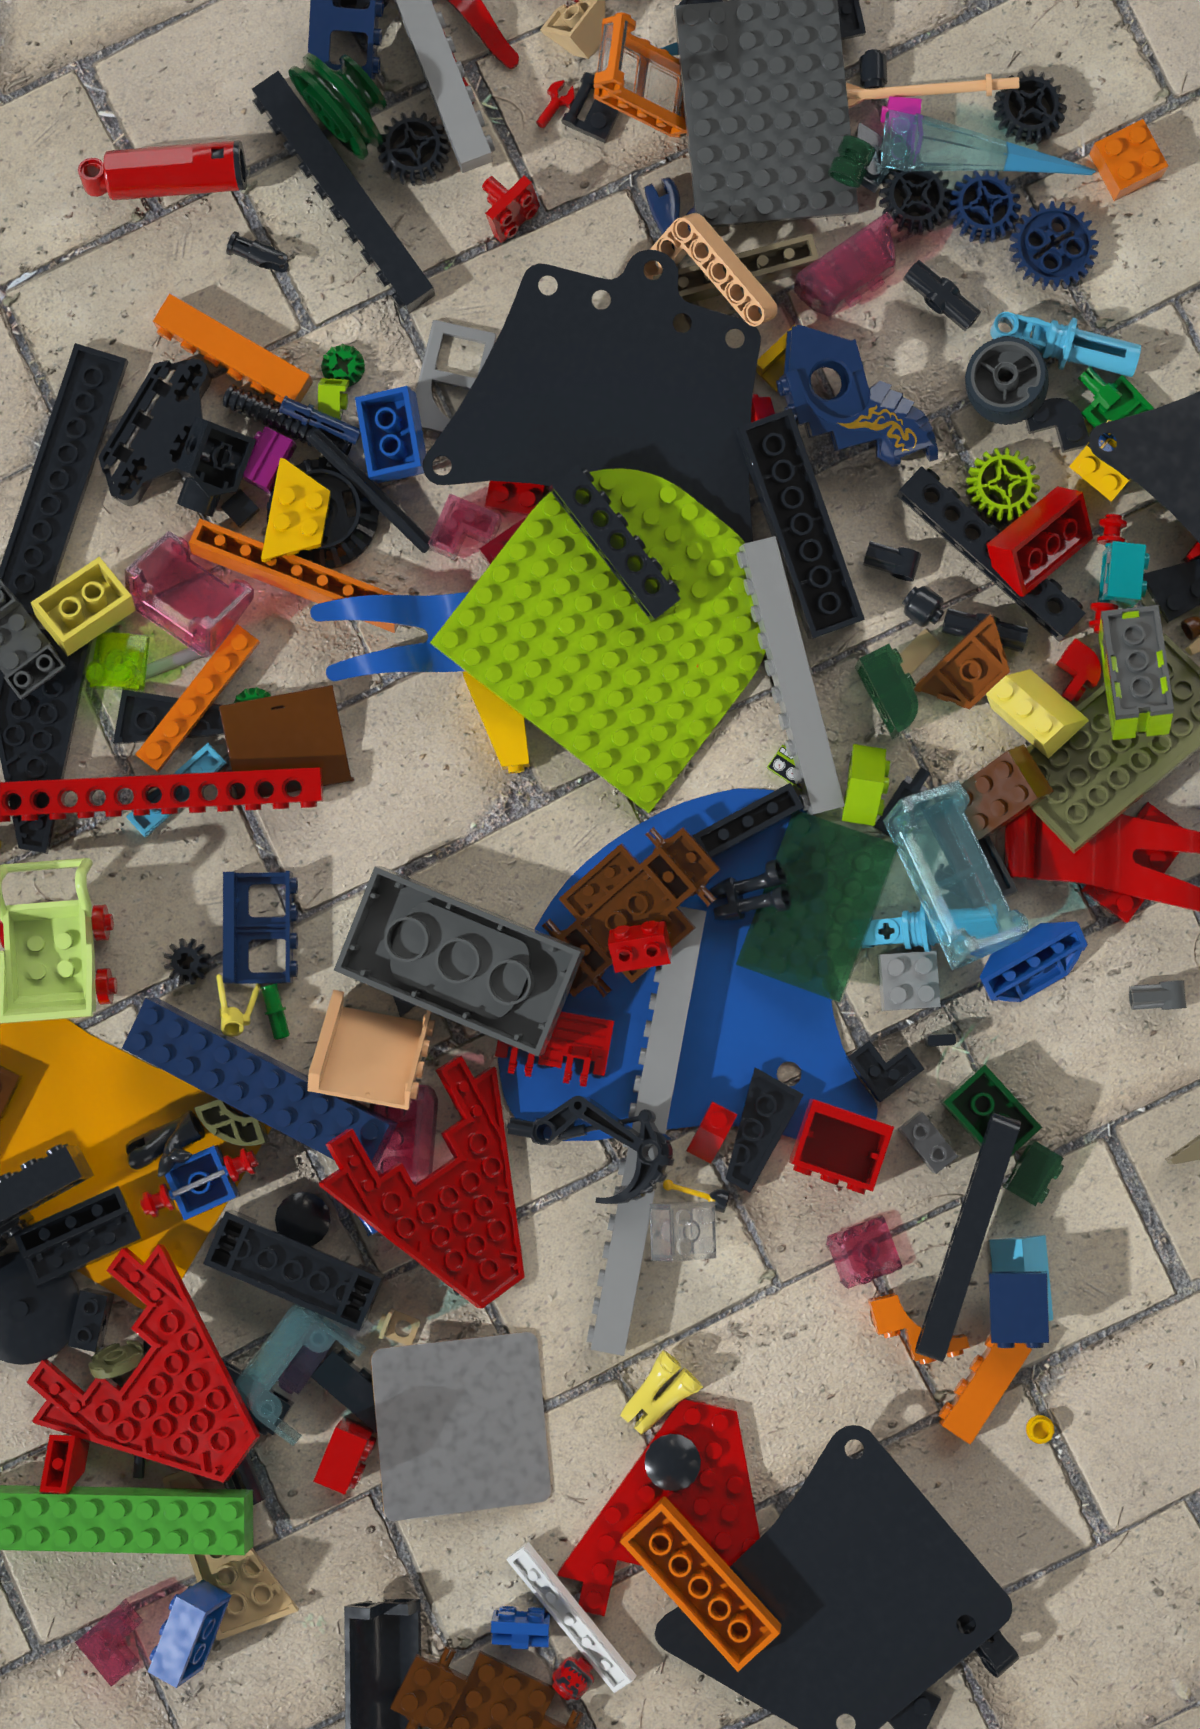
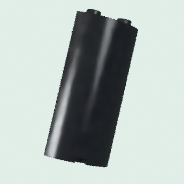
M384 1599V1602L364 1601L344 1606L345 1729H405L409 1720L404 1715L390 1708L416 1654L421 1656V1599Z

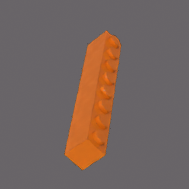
M199 519L189 540L191 553L195 556L318 604L357 596L395 595L295 555L287 556L286 554L272 558L269 562H262L261 557L264 543L203 519ZM364 621L393 633L396 632L399 625Z

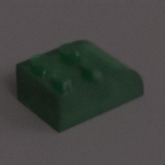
M887 644L859 658L854 668L893 740L901 736L916 718L918 699L913 690L916 688L912 676L910 673L905 674L900 665L903 663L899 651L896 648L892 649L890 644Z

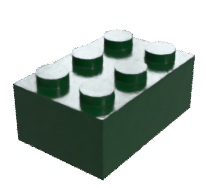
M980 1064L940 1101L980 1147L993 1112L1021 1121L1011 1156L1042 1128L985 1064Z

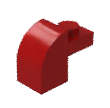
M1076 638L1068 645L1055 664L1073 677L1061 694L1069 703L1072 700L1078 702L1084 694L1086 688L1083 687V684L1092 690L1099 682L1101 676L1099 658L1091 648Z

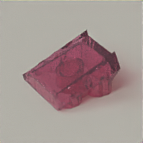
M883 1216L827 1236L826 1245L829 1247L837 1268L840 1283L847 1289L867 1284L875 1278L902 1269L899 1255Z

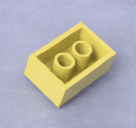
M100 557L31 602L36 618L67 656L136 611L132 595Z

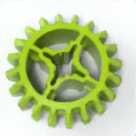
M994 448L993 457L987 451L984 452L982 455L983 460L976 458L974 461L976 467H970L968 473L973 477H968L965 483L973 487L968 488L966 494L975 495L970 500V504L975 505L979 503L980 505L977 508L979 513L983 509L988 511L986 519H990L994 513L996 514V521L1000 522L1003 514H1005L1006 520L1010 522L1013 519V513L1019 518L1023 515V510L1027 511L1032 507L1030 502L1035 503L1038 497L1034 493L1039 492L1040 486L1034 483L1039 481L1040 476L1037 474L1031 475L1036 469V465L1027 467L1026 464L1029 461V457L1026 456L1023 460H1020L1018 458L1020 455L1019 450H1016L1014 455L1011 456L1009 448L1004 449L1003 455H1001L998 448ZM994 466V479L988 481L987 484H981L982 474L988 468ZM1006 466L1013 468L1020 475L1010 474L1007 471ZM1000 479L1004 480V483H1008L1006 490L1001 489L1002 486L998 487L997 484ZM1024 485L1022 498L1011 504L1012 490ZM993 494L997 496L1000 504L991 501L986 495Z

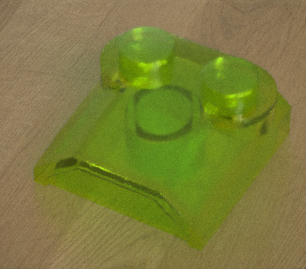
M107 632L97 636L93 661L86 668V678L90 683V688L144 691L150 637L130 633Z

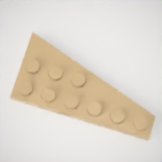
M184 1470L162 1478L165 1488L207 1489L196 1474ZM253 1548L245 1555L188 1554L197 1582L204 1579L232 1595L216 1634L218 1641L299 1611L297 1605Z

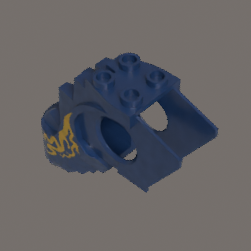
M802 325L793 326L792 330L787 331L784 374L776 383L780 396H785L787 407H784V410L792 409L797 426L804 425L808 438L829 434L834 452L876 441V457L892 467L900 465L901 457L921 449L929 462L938 460V446L931 424L926 415L913 406L914 402L904 398L903 393L891 390L892 385L883 381H878L869 388L856 339L848 340ZM827 367L833 369L841 379L839 393L830 400L820 398L811 386V376L819 368Z

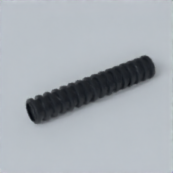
M235 384L228 387L223 397L224 407L230 406L232 411L238 410V413L241 415L245 413L248 418L254 417L256 422L261 421L263 425L269 424L271 429L276 427L278 432L284 431L286 436L291 434L293 439L299 438L301 443L308 442V446H313L308 441V437L317 429L316 427L309 424L307 426L302 425L300 420L280 413V405L276 407L274 402L268 403V400L265 398L261 400L259 395L252 396V392H245L243 388L237 389ZM321 430L348 456L352 448L351 442Z

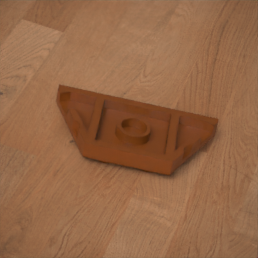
M990 613L914 684L913 689L917 692L936 696L937 699L946 702L951 701L969 710L980 701L987 692L1010 673V667L993 615Z

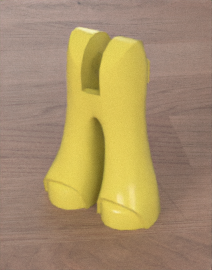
M662 1350L658 1355L648 1377L620 1414L624 1420L629 1422L643 1409L645 1413L634 1426V1429L641 1435L652 1428L673 1406L703 1388L699 1380L684 1367L656 1399H653L660 1388L681 1369L679 1361L665 1350Z

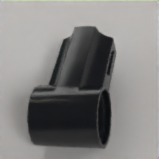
M870 541L863 565L889 572L892 577L913 582L921 553L909 548L899 547L896 549Z

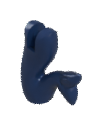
M670 177L661 179L666 193L664 196H658L652 183L644 187L651 214L662 235L676 219L680 218V194L675 182ZM695 206L686 215L695 213Z

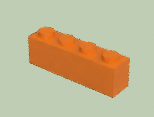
M990 1334L985 1342L986 1350L982 1356L978 1354L969 1367L972 1370L967 1379L962 1378L954 1390L956 1396L951 1404L946 1402L939 1412L938 1416L941 1417L939 1423L971 1445L1032 1351L1024 1343H1015V1348H998L997 1343H991Z

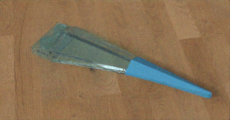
M889 110L885 115L881 156L882 167L902 171L988 170L1092 175L1096 172V170L918 113L913 115Z

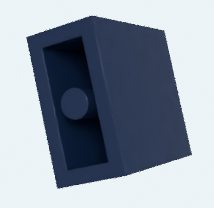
M1047 1271L989 1272L991 1343H997L998 1348H1015V1343H1026L1027 1348H1043L1044 1343H1049Z

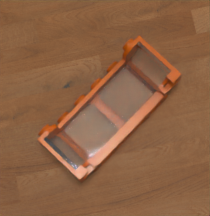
M619 12L615 16L604 18L602 20V39L598 68L594 77V99L670 137L680 138V134L687 133L679 58L670 55L669 51L651 45L650 41L632 35L631 32L636 29V21L631 18V15Z

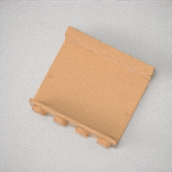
M333 990L309 1069L308 1091L408 1110L411 1099H417L419 1083L416 1082V1078H422L425 1062L421 1061V1059L428 1056L430 1041L427 1040V1036L432 1037L434 1033L435 1020H431L432 1012L427 1010L422 1022L343 1007L344 992Z

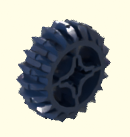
M988 169L983 171L982 176H980L977 170L973 171L972 178L967 174L964 175L962 182L957 181L955 183V190L949 196L952 201H950L947 208L952 211L949 212L948 218L955 220L952 227L953 229L962 228L959 234L961 237L969 233L970 242H973L975 237H979L980 244H984L986 237H988L989 241L993 243L996 241V235L1003 239L1006 236V231L1011 232L1014 228L1013 223L1019 220L1017 213L1020 212L1021 205L1016 202L1020 200V194H1012L1016 189L1015 184L1007 186L1008 176L1000 180L998 179V171L993 176H989ZM987 189H988V190H991V191H993V192H995V193L998 194V195H992V194H990V193L987 191ZM975 190V200L969 202L968 206L963 207V198L969 192ZM1001 207H1005V216L993 224V213L999 211ZM970 218L978 219L981 224L974 222Z

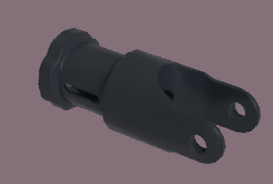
M234 231L231 234L226 249L227 255L235 254L247 259L250 264L260 268L272 269L280 273L288 270V258L284 252L276 250L271 245L257 239L252 241L240 236L239 232Z

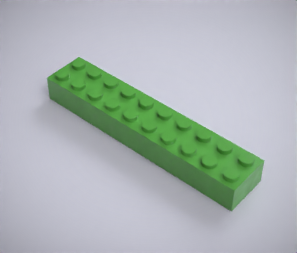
M0 1485V1550L245 1555L253 1548V1490L73 1486L68 1494L41 1493L39 1492L40 1486Z

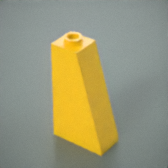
M464 671V680L502 769H508L509 774L525 772L524 768L530 767L525 718Z

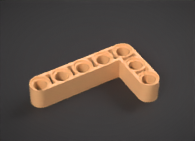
M692 213L676 219L651 247L650 250H657L667 254L674 260L676 266L688 253L749 325L759 326L772 320L777 315L778 308L774 299L702 215ZM705 244L708 247L709 253L706 251ZM654 260L647 262L644 266V275L650 280L653 279V276L663 272L662 265ZM741 286L744 289V294L741 292ZM758 307L761 309L762 315L759 313Z

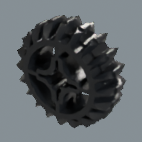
M1032 69L1029 71L1028 77L1025 76L1023 71L1018 73L1019 88L1004 89L996 92L994 97L996 102H994L992 107L993 110L997 111L994 114V120L1001 121L998 125L999 130L1007 129L1006 138L1013 134L1016 136L1015 143L1024 138L1026 145L1030 144L1032 138L1037 145L1041 143L1042 136L1047 140L1050 139L1052 132L1057 133L1060 128L1059 124L1064 122L1065 116L1063 113L1067 110V105L1062 104L1066 96L1059 94L1061 85L1053 87V77L1049 78L1048 81L1044 80V72H1041L1039 77H1035ZM1024 90H1031V91H1035V92H1034V93H1026V92H1024ZM1043 97L1047 100L1050 106V115L1046 112L1047 109L1041 103ZM1009 100L1014 103L1013 107L1018 111L1016 118L1009 109ZM1036 101L1034 108H1030V110H1027L1025 114H1023L1025 108H1028L1030 105L1032 106V104ZM1033 122L1037 125H1027L1024 123Z
M412 111L411 118H406L405 113L402 112L400 121L392 117V127L384 125L383 129L386 134H381L383 143L377 147V151L381 153L378 159L380 163H385L383 165L385 172L391 171L390 176L393 180L400 176L401 184L404 185L410 179L411 185L415 186L416 180L421 179L422 184L425 185L427 183V176H430L433 180L437 178L435 170L443 173L444 166L442 163H448L449 157L446 154L451 149L450 145L446 144L449 139L447 134H443V125L436 126L437 120L434 117L427 121L426 113L417 118L416 112ZM413 131L423 132L427 135L420 137L415 135ZM405 134L404 141L397 144V148L392 149L396 140ZM410 140H412L413 145L416 147V149H418L416 151L418 156L417 158L415 157L414 152H412V149L410 148ZM431 149H435L432 157L423 164V157L431 153ZM397 160H400L401 162L410 161L414 164V166L403 165L399 163Z
M910 161L908 162L907 169L900 164L897 167V172L891 170L888 175L889 179L883 180L882 185L884 188L879 191V196L883 199L879 201V206L885 208L882 212L883 217L891 216L888 221L889 226L898 223V232H901L903 227L908 228V235L912 234L913 229H917L918 235H922L924 227L927 231L932 232L934 224L941 226L943 223L942 218L948 217L949 211L947 206L952 201L949 199L952 189L946 188L949 185L948 179L940 180L943 176L942 171H938L936 174L933 173V164L928 169L923 168V161L919 162L918 167H915L914 163ZM911 180H917L923 183L913 184ZM896 188L901 191L900 195L904 198L900 208L894 199ZM931 189H933L937 198L935 209L930 205L931 201L927 197ZM913 195L915 197V195H921L920 201L912 200L910 202L911 196ZM911 212H917L921 216H911L908 214Z

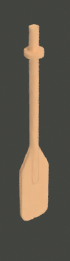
M991 73L985 75V80L868 89L846 82L848 109L865 100L889 98V96L912 97L986 91V96H992V90L1019 88V77L992 79Z

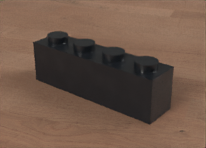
M790 782L692 835V837L711 858H714L796 814L804 806Z
M335 1348L311 1378L377 1433L372 1372L365 1367L360 1369L353 1363L355 1358L346 1350L341 1349L339 1351Z

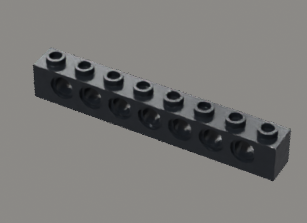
M921 466L901 487L897 497L1060 642L1086 614L1082 610L1083 605L1074 597H1067L1062 592V586L1052 578L1050 580L1046 578L1038 584L1040 594L1032 595L1028 593L1024 597L1019 596L993 569L990 557L986 553V544L1001 533L999 529L991 523L987 525L980 519L981 514L973 506H966L959 500L961 497L953 488H946L939 482L940 478L933 470L929 468L926 470ZM926 492H934L938 496V501L930 503L925 499L924 494ZM954 510L958 514V520H948L945 516V511ZM968 528L977 530L979 538L975 540L969 539L966 536L965 530ZM1048 602H1057L1060 606V613L1050 612L1047 606Z

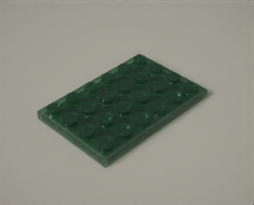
M801 811L793 814L776 856L787 877V884L780 886H785L789 889L791 908L786 911H778L775 907L756 909L736 965L841 1003L899 846ZM780 886L764 888L762 894L771 892L774 888Z

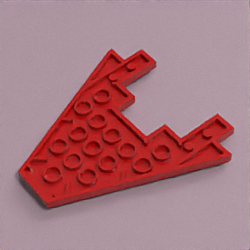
M461 1055L456 1056L435 1070L462 1118L441 1133L454 1158L414 1185L403 1163H397L381 1175H378L354 1130L347 1129L326 1143L339 1169L318 1184L327 1193L475 1307L484 1308L525 1278L497 1070L495 1066L489 1067L473 1077Z
M163 1244L157 1245L145 1263L128 1248H122L106 1271L147 1306L131 1329L151 1345V1348L122 1388L111 1378H95L86 1392L48 1359L42 1360L27 1381L34 1390L46 1399L32 1422L222 1483L227 1482L260 1438V1434L166 1247Z
M686 1398L677 1403L559 1568L558 1576L583 1582L578 1604L585 1612L605 1616L617 1560L641 1566L622 1545L620 1540L623 1534L664 1496L729 1567L760 1538L737 1410ZM667 1434L684 1435L697 1447L701 1458L700 1472L695 1481L687 1488L678 1491L663 1490L656 1486L648 1477L645 1469V1453L657 1438Z

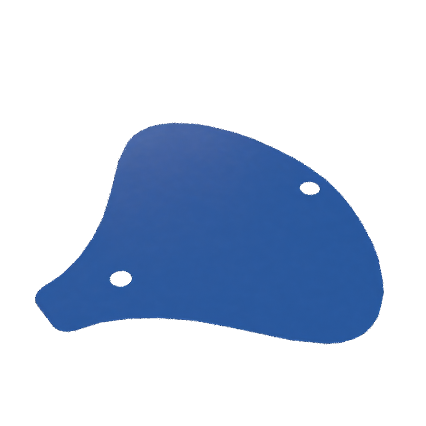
M732 789L685 801L636 825L598 851L565 882L550 902L535 930L549 935L542 925L550 918L560 931L567 929L576 921V918L559 898L621 843L625 845L641 864L656 848L650 839L645 836L653 827L664 840L675 835L682 827H685L691 835H694L772 793L774 790ZM802 809L785 820L712 858L721 870L711 877L705 886L709 890L730 877L740 881L765 873L767 862L778 859L787 877V884L780 886L787 887L791 895V908L789 910L778 911L775 907H765L745 912L744 919L716 920L713 909L728 904L727 897L716 899L707 907L696 894L686 899L680 905L681 907L707 912L666 1130L699 1126L711 1101L738 1114L732 1126L739 1127L754 1067L778 1080L777 1070L785 1062H794L801 1069L800 1081L790 1087L804 1095L782 1135L797 1139L810 1099H815L873 1120L877 1118V1104L855 1075L851 1064L846 1058L847 1055L843 1049L833 1014L828 982V868L825 844L818 821L813 815H808L807 810L803 811ZM780 886L768 887L743 894V898L745 899L771 892L774 888ZM612 964L605 971L603 977H601L612 989L604 998L593 985L585 988L576 997H573L570 993L568 994L561 1012L614 1021L605 1076L593 1074L595 1062L591 1061L586 1087L580 1086L579 1082L580 1074L583 1071V1059L574 1058L572 1078L569 1084L563 1083L567 1061L566 1056H563L562 1067L557 1068L538 1064L539 1057L535 1055L531 1077L525 1076L524 1072L528 1060V1052L519 1049L517 1069L514 1074L508 1073L512 1047L509 1046L507 1058L498 1057L503 1095L515 1118L535 1122L537 1118L546 1116L574 1096L589 1097L619 1119L628 1118L631 1103H637L638 1092H633L636 1075L642 1076L644 1066L638 1064L641 1048H647L649 1037H643L646 1020L652 1021L654 1010L649 1009L651 993L657 994L659 983L654 982L656 966L648 969L635 982L631 983L622 972L615 973ZM586 1121L582 1123L586 1126H591V1124L587 1123ZM628 1123L627 1125L632 1128L633 1123ZM547 1126L543 1131L545 1139H549L552 1135L550 1126ZM601 1130L588 1132L587 1135L562 1141H596L613 1137Z

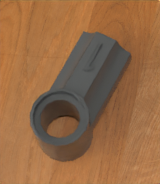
M1184 980L1165 981L1154 985L1129 986L1128 995L1131 1010L1187 1008Z

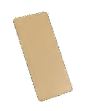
M924 629L892 662V665L908 678L940 645V642Z

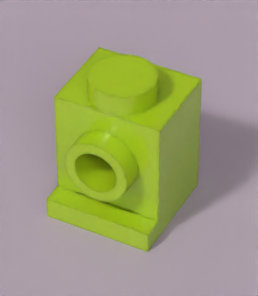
M321 378L318 384V411L341 420L343 410H347L348 394L343 393V391H346L348 388L349 380Z

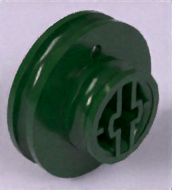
M307 53L303 57L304 68L292 66L288 70L292 83L312 112L332 135L354 156L364 160L369 154L367 145L371 144L374 147H378L383 143L382 136L372 120L370 110L374 107L383 110L387 106L384 96L369 75L350 56L342 55L339 58L341 68L334 71L318 57Z

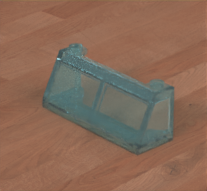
M959 780L900 799L883 820L952 970L1014 944L1030 931L1026 916L1018 910H1010L966 817L965 810L969 803V796L967 791L962 788Z

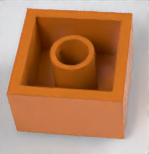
M1144 119L1095 142L1089 153L1114 201L1162 178L1169 167Z

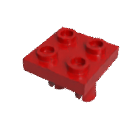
M525 175L509 190L493 176L487 178L482 185L483 190L488 194L487 202L492 205L485 214L494 237L500 243H503L507 238L513 237L517 233L519 226L526 220L534 217L540 207L533 184Z

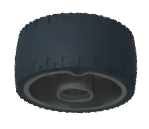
M1003 336L987 341V343H984L975 351L967 365L965 386L968 398L974 409L990 422L1012 425L1027 420L1039 410L1048 392L1049 375L1044 358L1036 347L1018 337ZM1005 375L1013 376V378L1008 382H1002L999 380L1001 377Z

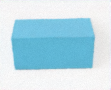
M1046 1235L990 1239L992 1272L1047 1271L1049 1321L1053 1320Z

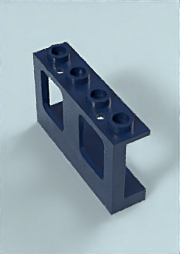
M310 0L308 53L315 55L329 68L337 71L341 68V65L332 64L330 61L331 33L336 30L366 33L368 36L367 62L364 66L360 67L372 80H375L376 74L380 73L381 59L377 57V46L382 44V29H378L379 17H383L384 1L370 0L369 8L352 9L335 7L333 0Z
M291 871L274 873L223 872V983H293V977L298 976V962L293 961V949H298V934L293 933V922L298 921V907L293 905V894L298 893V879L293 877ZM255 884H284L286 886V915L284 917H251L249 914L250 886ZM261 939L285 940L286 971L251 972L249 969L250 941Z

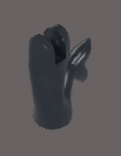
M189 1110L180 1118L145 1132L126 1144L129 1166L133 1169H142L162 1156L158 1168V1177H162L169 1173L176 1163H184L189 1160L192 1153L182 1149L205 1137L204 1129L198 1117Z

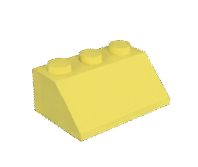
M1031 669L1006 675L986 693L991 709L1048 759L1089 722L1087 717Z

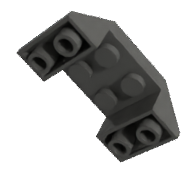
M0 579V670L5 675L4 679L19 699L22 700L66 666L54 646L24 606Z

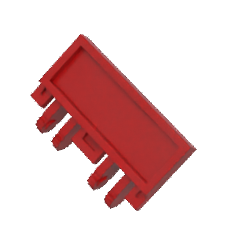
M561 1012L545 1054L539 1056L538 1064L561 1068L563 1056H566L567 1061L563 1083L569 1084L572 1078L574 1058L583 1059V1071L580 1074L579 1082L580 1086L586 1087L591 1061L595 1062L593 1074L605 1076L614 1021ZM498 1040L495 1052L496 1057L507 1058L509 1046L512 1047L508 1073L514 1074L517 1069L519 1048ZM531 1053L528 1055L524 1070L525 1076L528 1077L532 1076L535 1055Z

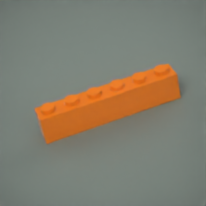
M170 293L153 319V323L158 329L157 333L169 341L174 338L181 342L180 347L193 355L195 352L205 356L203 360L215 368H218L219 365L228 370L226 373L235 380L241 382L243 378L251 383L250 387L259 394L264 395L267 392L274 396L273 401L280 406L285 396L301 403L313 383L308 373Z

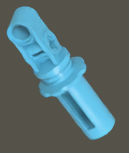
M1002 312L997 315L990 329L993 339L1009 336L1028 341L1042 353L1043 358L1051 357L1058 359V368L1062 370L1068 361V363L1073 362L1133 377L1141 353L1140 344L1076 328V318H1072L1068 326H1064L1056 320H1052L1049 323L1035 317ZM998 324H1008L1011 331L1008 333L1002 332L998 328Z
M921 902L919 912L910 913L909 910L902 911V916L898 918L847 921L849 949H862L904 943L906 950L912 949L913 946H923L925 952H930L935 943L1000 939L997 905L932 912L930 908L928 910L926 902ZM887 924H889L890 928L895 929V933L890 934V939L881 934V930H885Z

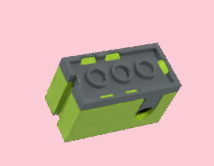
M1159 605L1101 611L1098 639L1112 739L1135 738L1136 732L1145 731L1146 737L1169 734L1174 705Z

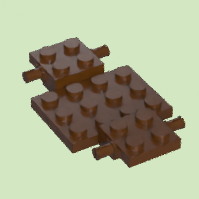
M654 827L650 829L645 836L650 839L656 848L641 864L625 845L621 843L559 898L576 918V921L567 929L560 931L550 918L542 927L550 936L585 950L569 991L573 997H576L581 991L592 985L603 998L612 991L601 978L605 971L613 964L608 947L610 930L622 925L630 927L642 925L647 921H665L671 947L674 948L696 928L678 906L696 894L707 907L716 900L705 886L710 878L721 869L685 827H682L675 835L665 840ZM651 967L624 971L622 973L633 983Z
M445 1646L439 1661L428 1660L416 1654L390 1708L404 1715L409 1720L405 1729H418L419 1726L430 1729H577L584 1715L580 1711L577 1712L576 1709H573L566 1724L545 1715L556 1693L552 1685L481 1650L468 1676L450 1668L449 1665L456 1651L454 1649L450 1651L448 1646Z

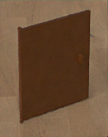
M333 685L219 706L232 772L320 767L322 768L323 786L355 781L354 777H351ZM292 781L287 786V793L302 790L301 784L298 781ZM270 782L261 784L259 788V793L263 798L271 796L274 792L273 785ZM236 784L238 797L236 799H241L244 797L246 789L243 784Z

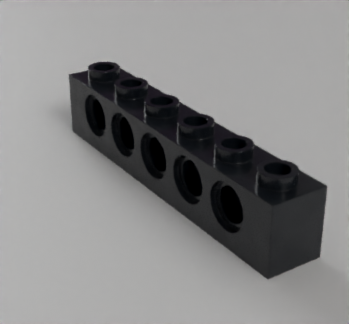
M577 465L548 489L648 619L653 621L681 599L678 596L680 590L671 579L666 580L662 575L661 571L663 568L654 557H648L644 551L646 546L636 534L634 536L631 535L626 528L629 526L628 522L619 512L615 514L609 506L611 500L604 491L600 490L598 492L592 484L594 478L586 468L581 469ZM582 490L589 495L588 504L583 505L577 502L575 497L577 491ZM594 513H602L606 517V525L604 527H598L594 524ZM612 535H618L623 539L622 549H615L611 546L610 538ZM629 557H635L640 561L639 571L634 572L628 568L627 561ZM647 579H652L656 582L657 591L655 594H650L645 590L644 584Z

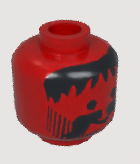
M571 1656L567 1657L553 1672L552 1678L554 1683L552 1687L567 1701L570 1699H580L594 1683V1677L590 1672L593 1669L592 1665L583 1657H580L578 1660Z

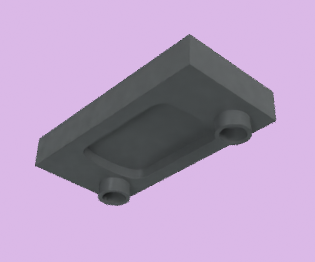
M375 866L334 971L539 1057L545 1054L585 950L390 869Z

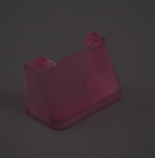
M168 531L125 569V588L132 595L137 612L197 654L207 658L218 649L253 601L254 589L244 580L235 579L229 585L224 583L190 559V547L184 538L177 537Z

